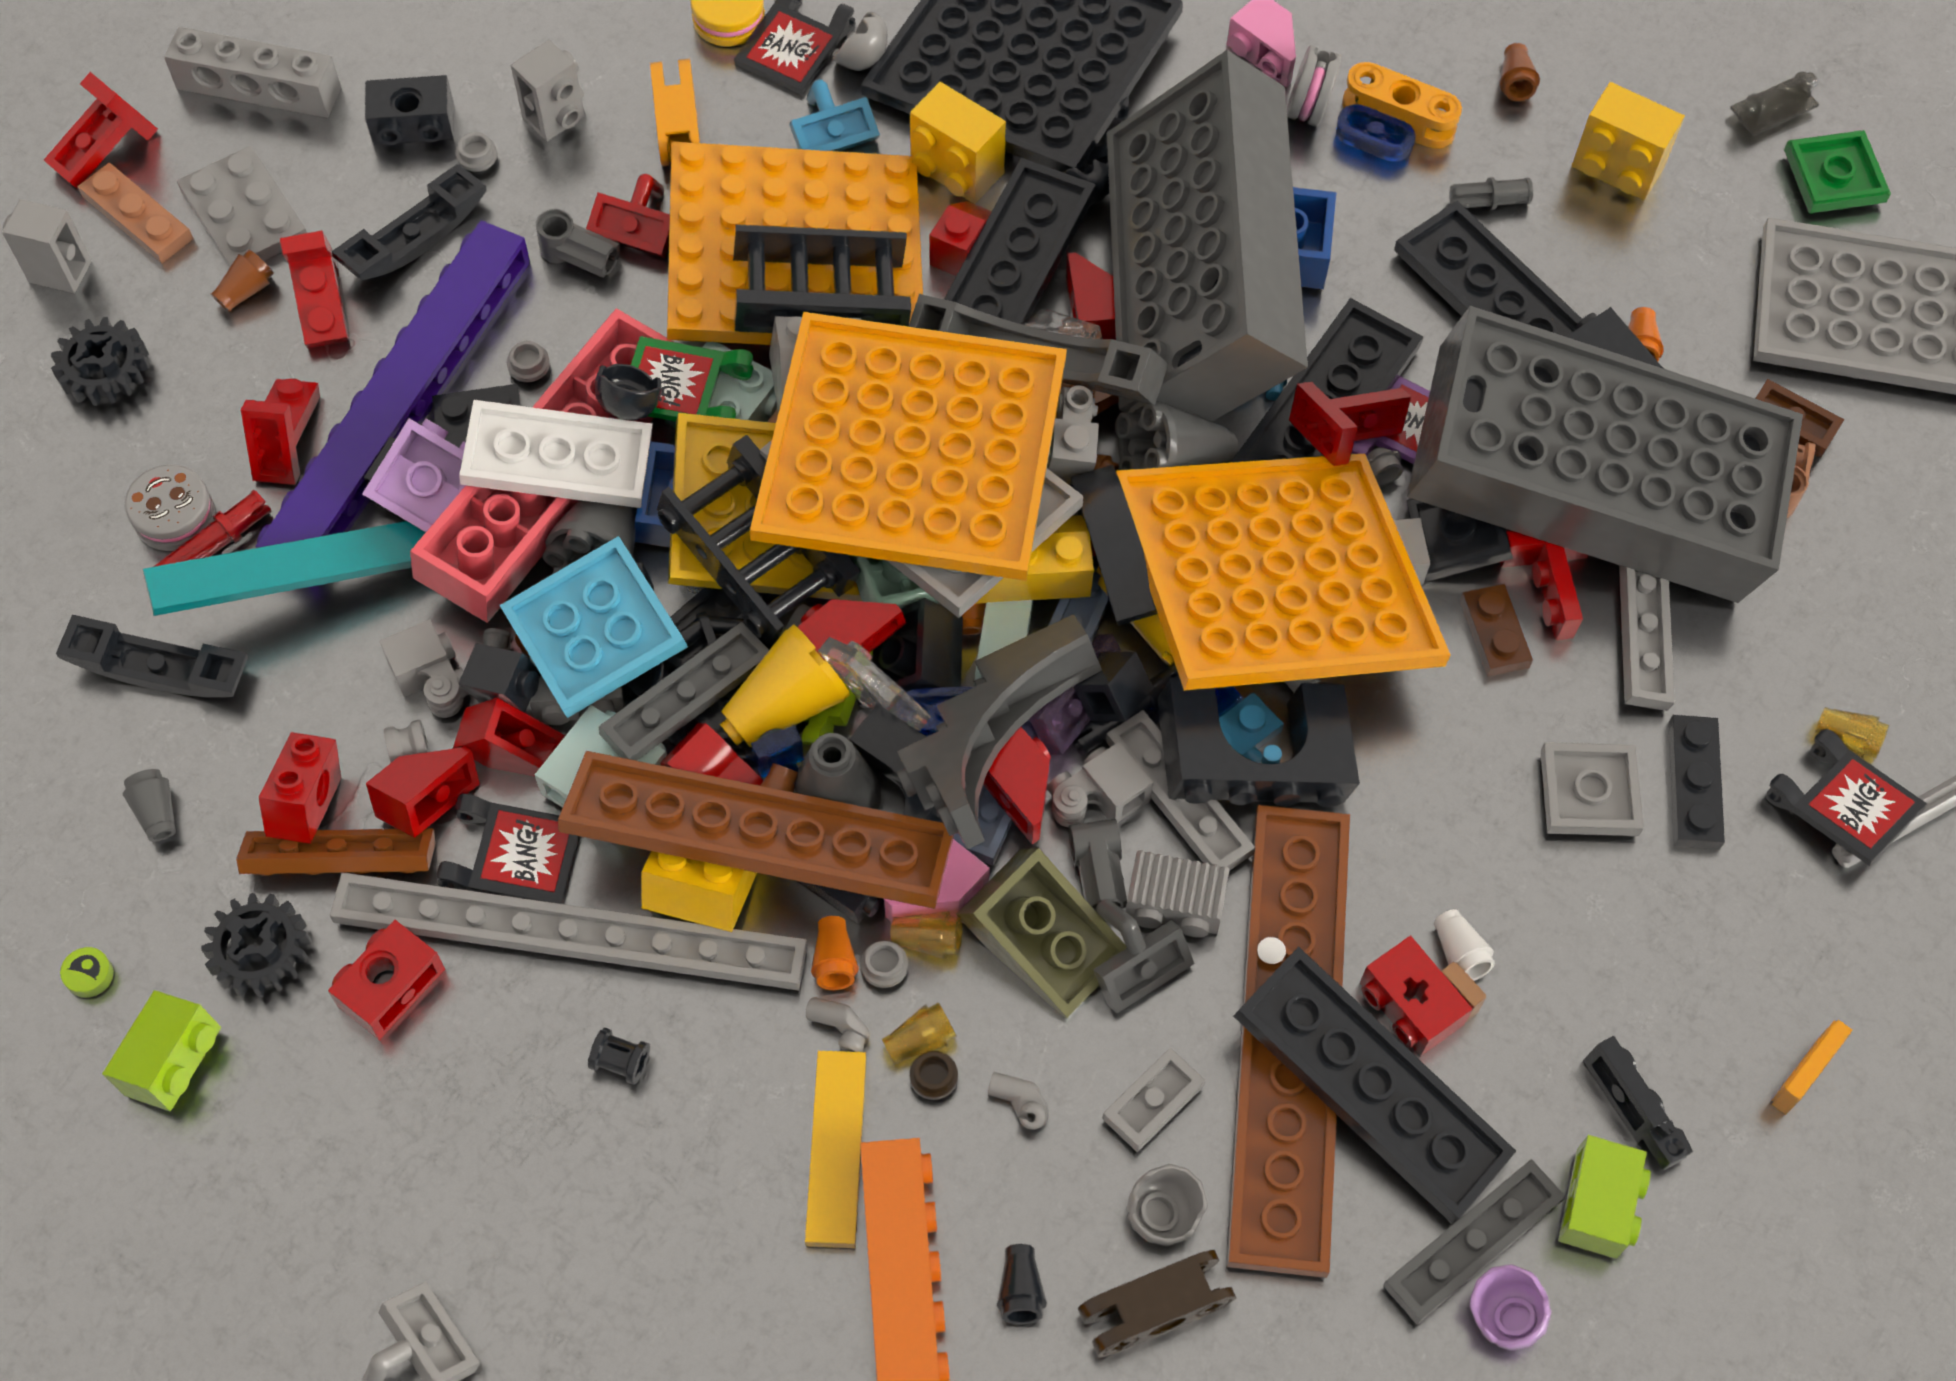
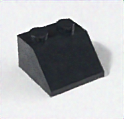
M927 598L901 608L906 624L873 650L859 689L858 706L864 709H873L876 704H879L885 709L912 710L914 705L919 703L932 709L934 706L961 694L963 617L958 618L948 609Z

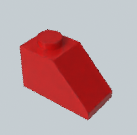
M968 201L948 205L929 234V265L957 276L992 211Z
M1068 253L1066 283L1075 335L1085 330H1093L1102 339L1116 340L1113 276L1078 253Z
M831 599L824 606L817 604L810 608L802 616L801 624L798 628L816 647L817 653L824 661L826 660L840 677L903 627L906 621L902 610L897 604Z
M494 698L465 708L453 748L467 747L471 749L474 760L488 768L535 776V773L564 739L565 735L503 700Z
M1020 727L999 751L985 776L983 785L1029 842L1034 844L1040 840L1051 756L1039 738L1034 737L1031 739L1026 731Z
M467 747L399 756L366 782L375 817L414 838L453 807L460 794H468L480 784L472 750Z

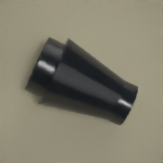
M1028 1244L1010 1245L1005 1249V1263L997 1308L1002 1311V1319L1008 1323L1019 1325L1035 1323L1042 1319V1310L1047 1306V1300L1035 1260V1249Z

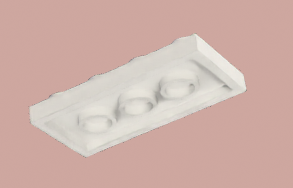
M473 400L459 475L460 485L641 508L652 435V423Z

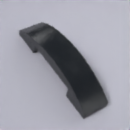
M456 164L427 184L428 197L373 235L369 234L365 229L361 230L332 250V257L360 280L371 279L392 272L427 252L453 231L481 200L487 191L486 185L460 164Z
M1114 465L1071 477L1074 489L1083 495V506L1080 508L1090 534L1117 625L1120 626L1158 614L1150 593L1144 552Z
M77 615L71 616L56 652L57 657L64 661L115 680L163 692L198 697H233L248 659V655L245 652L204 643L201 650L121 633L116 624Z

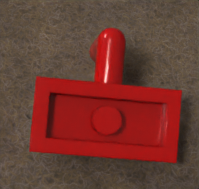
M645 173L638 177L630 202L597 192L586 229L621 245L666 258L669 249L670 214L646 207L649 197L659 199L663 196L664 187L651 175Z

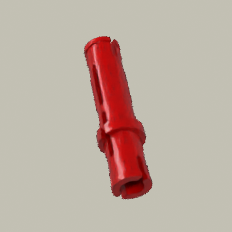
M253 489L249 495L225 513L219 511L213 515V522L153 567L211 557L231 541L234 544L239 542L244 531L267 514L269 515L272 510L268 505H265L266 501Z

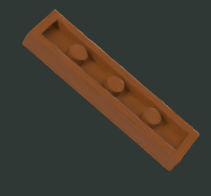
M426 828L415 838L399 829L317 830L311 844L265 837L264 831H246L236 861L239 874H259L263 876L282 873H306L309 875L352 872L355 874H366L369 872L414 873L417 871H429L436 842L434 828Z

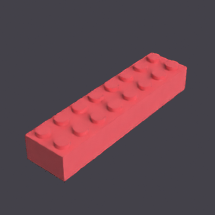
M616 308L532 408L619 419L605 412L596 399L595 379L599 368L602 365L606 367L613 364L631 365L640 336L670 342L674 341L667 340V337ZM647 416L635 421L651 423L654 418ZM466 485L411 549L413 579L488 623L499 610L500 605L507 600L542 557L546 549L545 541L548 534L577 500Z

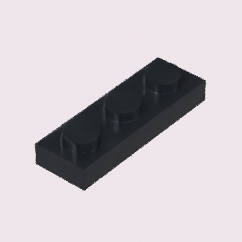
M1672 715L1668 726L1673 844L1679 847L1720 850L1725 843L1718 718Z

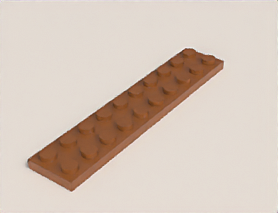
M1257 805L1244 1004L1298 946L1341 987L1343 986L1350 814ZM1274 937L1283 942L1286 954L1282 961L1276 964H1268L1260 959L1257 947L1263 939ZM1243 1025L1227 1267L1327 1278L1330 1273L1337 1114Z

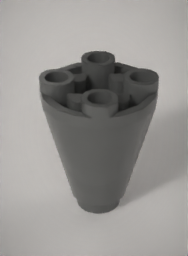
M1156 401L1155 405L1138 402L1130 408L1128 413H1121L1116 419L1115 431L1119 437L1120 455L1118 470L1230 463L1238 452V440L1232 430L1160 401Z
M577 500L548 534L545 541L546 549L543 553L544 561L552 567H566L617 536L620 537L633 558L637 508Z
M827 733L820 736L811 745L797 771L794 793L879 810L881 806V784L874 769L846 737L837 733Z

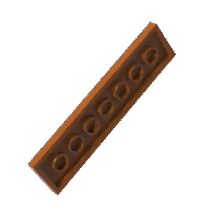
M586 751L558 818V831L561 833L932 909L936 908L954 835L949 836L944 824L941 822Z

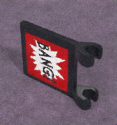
M775 0L734 58V63L803 95L841 39L855 27L856 20L854 17H851L854 14L853 7L840 4L835 10L829 26L794 11L802 0Z
M1823 729L1815 736V744L1811 747L1810 752L1817 760L1834 766L1805 795L1790 777L1785 774H1778L1771 780L1766 798L1773 805L1794 812L1870 866L1925 809L1927 803L1850 751L1833 731Z
M460 794L455 805L457 818L466 823L486 824L473 870L457 863L443 861L439 864L436 873L439 886L563 904L580 836L558 831V818L560 815L492 803L471 794Z

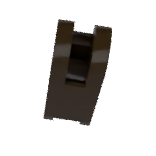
M1207 1250L1105 1291L1082 1303L1077 1309L1084 1324L1096 1323L1116 1314H1120L1123 1324L1103 1332L1092 1340L1097 1356L1106 1357L1214 1313L1232 1303L1236 1299L1232 1287L1222 1289L1219 1287L1211 1290L1204 1276L1205 1271L1219 1262L1215 1250Z

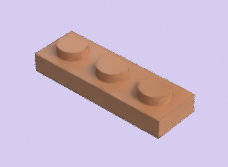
M110 162L77 186L84 199L161 264L194 239L188 227Z

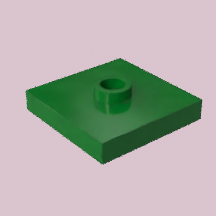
M1865 130L1788 140L1785 145V154L1809 213L1887 203L1891 192Z

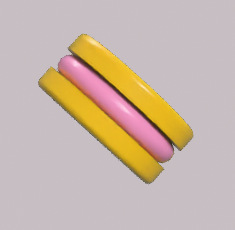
M690 0L692 20L696 32L704 40L717 46L732 47L746 43L765 16L764 0Z

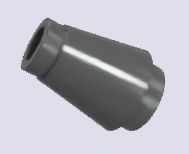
M158 769L143 770L127 777L124 780L125 790L122 795L143 831L147 834L148 840L156 842L173 836L176 833V829L174 826L169 780L162 777L161 771Z

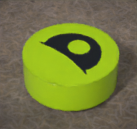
M83 947L71 952L63 961L60 969V977L63 984L72 994L82 998L94 997L105 991L110 985L114 973L112 963L106 955L93 947Z

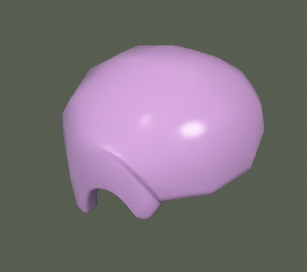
M1512 1264L1492 1267L1476 1280L1470 1297V1309L1477 1326L1483 1336L1490 1343H1495L1499 1348L1512 1351L1531 1347L1546 1334L1552 1313L1549 1299L1539 1279L1528 1270Z

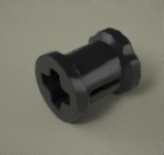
M604 1027L599 1031L593 1042L588 1058V1068L594 1071L603 1068L626 1076V1082L634 1085L639 1081L647 1064L650 1043L640 1041L636 1044L613 1036L612 1030Z

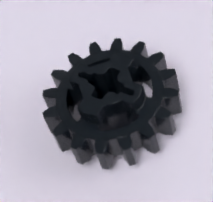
M103 317L100 325L94 326L90 319L85 320V329L81 331L73 326L70 327L69 330L72 337L69 340L65 338L57 340L62 351L51 353L55 363L51 369L66 395L72 393L75 400L79 403L88 396L95 406H98L101 397L106 396L111 403H115L116 393L120 391L130 396L132 392L129 385L131 383L142 384L144 380L139 371L149 370L150 367L146 359L149 352L143 340H141L138 331L135 328L128 330L123 320L118 321L112 326L108 317Z
M250 893L248 904L243 906L235 898L230 900L232 911L228 915L218 910L214 913L220 923L218 927H205L204 932L209 940L212 941L201 946L203 954L207 959H210L205 963L206 968L212 976L217 975L216 980L222 988L227 989L233 984V989L238 996L243 997L249 987H252L258 997H263L265 986L272 984L278 992L283 990L281 978L286 975L289 978L296 979L299 975L293 967L295 962L307 963L309 959L305 951L300 948L311 944V939L307 932L302 931L307 927L301 914L295 915L296 911L289 901L279 906V902L274 894H269L264 903H260L255 893ZM286 931L287 940L284 951L282 952L281 943L286 939V936L284 935V932ZM231 938V947L226 951L229 939Z

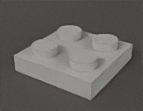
M1544 742L1541 748V763L1548 834L1640 836L1644 829L1636 745Z

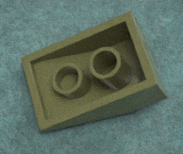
M1040 848L1020 849L956 913L992 954L1064 1018H1068L1099 986L1093 969L1126 949L1124 942Z

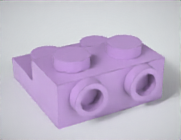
M409 418L362 494L427 532L466 486L460 485L459 476L466 442L463 441L458 448L445 440L449 433L445 429L426 418L422 425Z

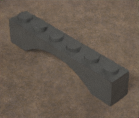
M923 294L918 296L908 326L1067 349L1062 383L1074 386L1080 385L1090 390L1153 405L1156 404L1169 365L1151 348L1113 339H1089L1049 332L1005 320L957 302Z

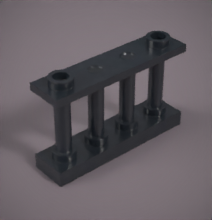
M736 225L733 260L748 261V290H736L734 332L772 333L775 317H802L803 312L844 318H861V320L908 327L911 315V297L894 296L893 268H902L907 241L906 232ZM765 262L791 263V291H767L765 289ZM808 264L833 265L834 293L809 292ZM850 266L876 267L877 295L852 294Z
M745 435L733 443L727 460V471L682 501L670 487L666 488L661 493L657 511L659 520L669 533H676L742 612L747 628L757 638L762 637L769 646H772L778 640L784 627L779 620L780 617L823 587L831 588L838 597L842 596L853 588L861 571L847 554L775 544L739 570L734 566L722 549L750 530L756 504L711 535L706 532L693 515L737 485H746L756 497L757 502L767 460L760 454L759 448L749 436ZM795 552L803 554L813 566V572L769 604H766L750 584Z

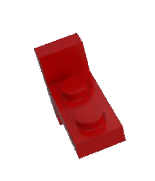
M92 72L88 73L80 85L97 99L44 159L50 167L77 189V186L91 175L130 128H133L147 141L158 130L156 126Z
M321 230L280 238L283 256L289 264L304 344L307 349L349 341L335 269H338L337 261L332 257L331 251L333 248L324 232Z
M294 378L276 379L265 401L245 400L241 408V416L252 481L296 484L300 476L296 445L320 398L318 383L300 381Z
M1312 381L1298 383L1289 421L1333 466L1349 464L1354 441L1395 435L1403 432L1412 396L1403 388L1329 399Z
M1515 531L1506 532L1513 559L1501 561V567L1533 564L1534 584L1536 587H1542L1545 597L1542 607L1545 624L1553 627L1556 641L1573 639L1583 620L1567 560L1585 559L1588 555Z

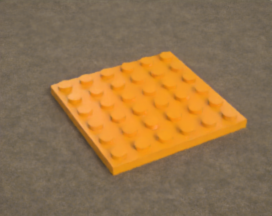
M672 142L667 340L771 345L772 333L734 332L736 290H748V261L733 260L736 225L906 232L907 241L902 268H893L894 296L911 297V320L918 296L923 294L917 166L912 163L914 156ZM765 262V289L767 291H791V263ZM808 264L809 292L834 293L833 265ZM850 266L852 294L877 295L876 267Z
M803 312L750 527V539L758 542L1027 581L1067 349Z
M1365 453L1351 454L1349 464L1333 466L1324 456L1116 471L1144 552L1150 593L1184 691L1446 667L1451 654Z

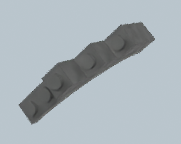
M1074 614L976 660L975 663L981 675V678L974 681L976 687L936 705L943 719V723L936 725L938 732L897 751L904 769L896 773L908 798L917 794L925 810L934 806L949 836L959 833L967 850L985 841L978 821L979 796L985 776L999 751L1014 733L1043 706L1072 686L1102 671L1088 634Z

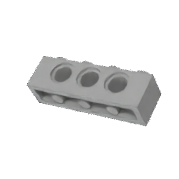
M177 28L164 56L176 89L329 118L342 88L332 56L189 28Z

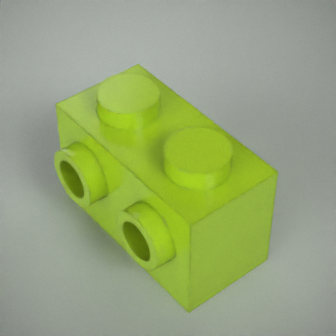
M154 990L102 1075L124 1096L171 1112L180 1095L186 1091L190 1079L203 1057L212 1048L215 1038L222 1027L200 1004Z
M1586 1136L1577 1148L1558 1242L1615 1259L1629 1245L1635 1246L1642 1223V1218L1635 1216L1638 1198L1644 1199L1651 1176V1171L1644 1169L1646 1151L1595 1136Z

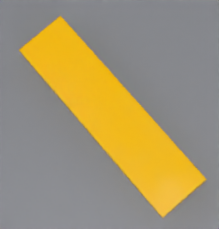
M818 1051L805 1233L806 1247L856 1248L866 1052Z

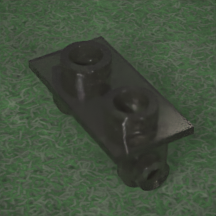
M1801 71L1789 80L1758 94L1753 93L1749 95L1745 100L1732 105L1730 109L1753 136L1758 135L1818 107L1819 103L1811 95L1813 88L1817 86V78L1812 72L1806 73Z

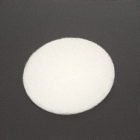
M1268 937L1258 944L1257 952L1260 959L1264 962L1276 964L1284 959L1286 948L1279 939Z

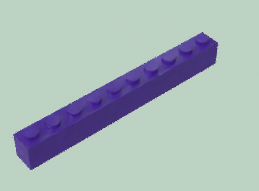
M480 220L472 233H468L464 237L460 251L451 264H446L443 267L438 283L429 295H425L421 299L417 313L408 326L401 328L397 334L395 345L386 358L378 361L374 368L373 376L363 391L360 390L355 394L350 410L341 423L333 426L327 443L319 455L313 457L308 462L301 481L294 490L289 491L285 495L281 509L274 520L261 530L256 548L350 531L371 500L362 494L367 487L364 476L389 437L396 439L409 418L420 425L423 423L433 408L432 396L443 393L530 264L524 237Z

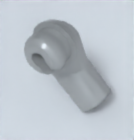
M812 997L807 1003V1020L835 1026L842 1033L838 1045L843 1052H863L864 1044L868 1043L870 1039L869 1029L849 1005Z
M993 1072L987 1095L1011 1101L1020 1123L1027 1129L1034 1130L1046 1124L1049 1118V1109L1039 1087L1035 1083Z

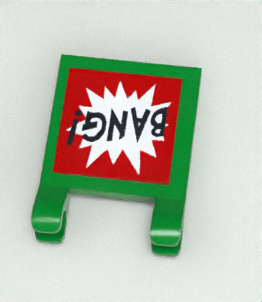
M643 336L639 338L631 365L646 372L652 379L658 377L662 381L660 401L648 417L675 422L678 413L735 419L736 410L733 407L724 405L710 407L720 371L736 379L747 381L751 378L754 370L752 365L753 355L747 350L736 349L723 352Z

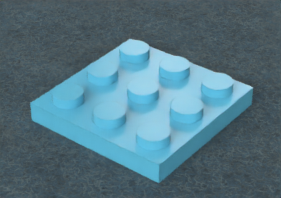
M619 536L500 605L567 718L688 647Z

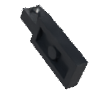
M1615 1036L1598 1043L1583 1062L1635 1141L1639 1143L1644 1140L1663 1170L1687 1158L1693 1150L1683 1130L1674 1127L1673 1121L1669 1120L1660 1096L1654 1090L1649 1089L1637 1071V1065L1632 1054L1627 1049L1621 1047Z

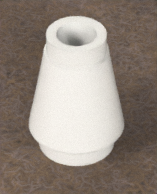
M1458 910L1446 911L1435 919L1434 926L1437 929L1448 965L1453 961L1458 963L1473 981L1482 978L1493 969L1495 961L1492 958L1493 949L1467 920L1461 916Z

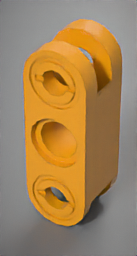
M690 59L678 60L681 84L665 86L662 61L650 62L662 167L670 166L672 142L700 143Z
M1361 62L1349 70L1346 81L1348 88L1345 90L1342 100L1343 109L1347 114L1429 148L1440 149L1449 146L1453 142L1462 112L1461 102L1456 96L1375 63ZM1370 77L1371 82L1370 84H1365L1360 78Z

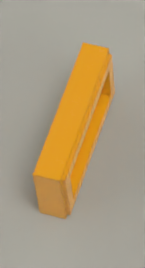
M1839 1019L1837 1021L1834 1020L1820 1035L1773 1097L1771 1105L1786 1115L1812 1086L1851 1034L1852 1029Z

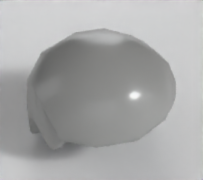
M867 12L860 21L856 31L848 33L847 39L841 48L834 50L831 58L832 61L854 71L868 70L874 66L884 54L888 41L887 24L883 17L876 12Z
M1172 1164L1148 1171L1134 1184L1128 1197V1219L1132 1228L1147 1242L1158 1245L1170 1246L1186 1240L1187 1237L1195 1232L1202 1216L1207 1211L1208 1202L1202 1182L1189 1169Z

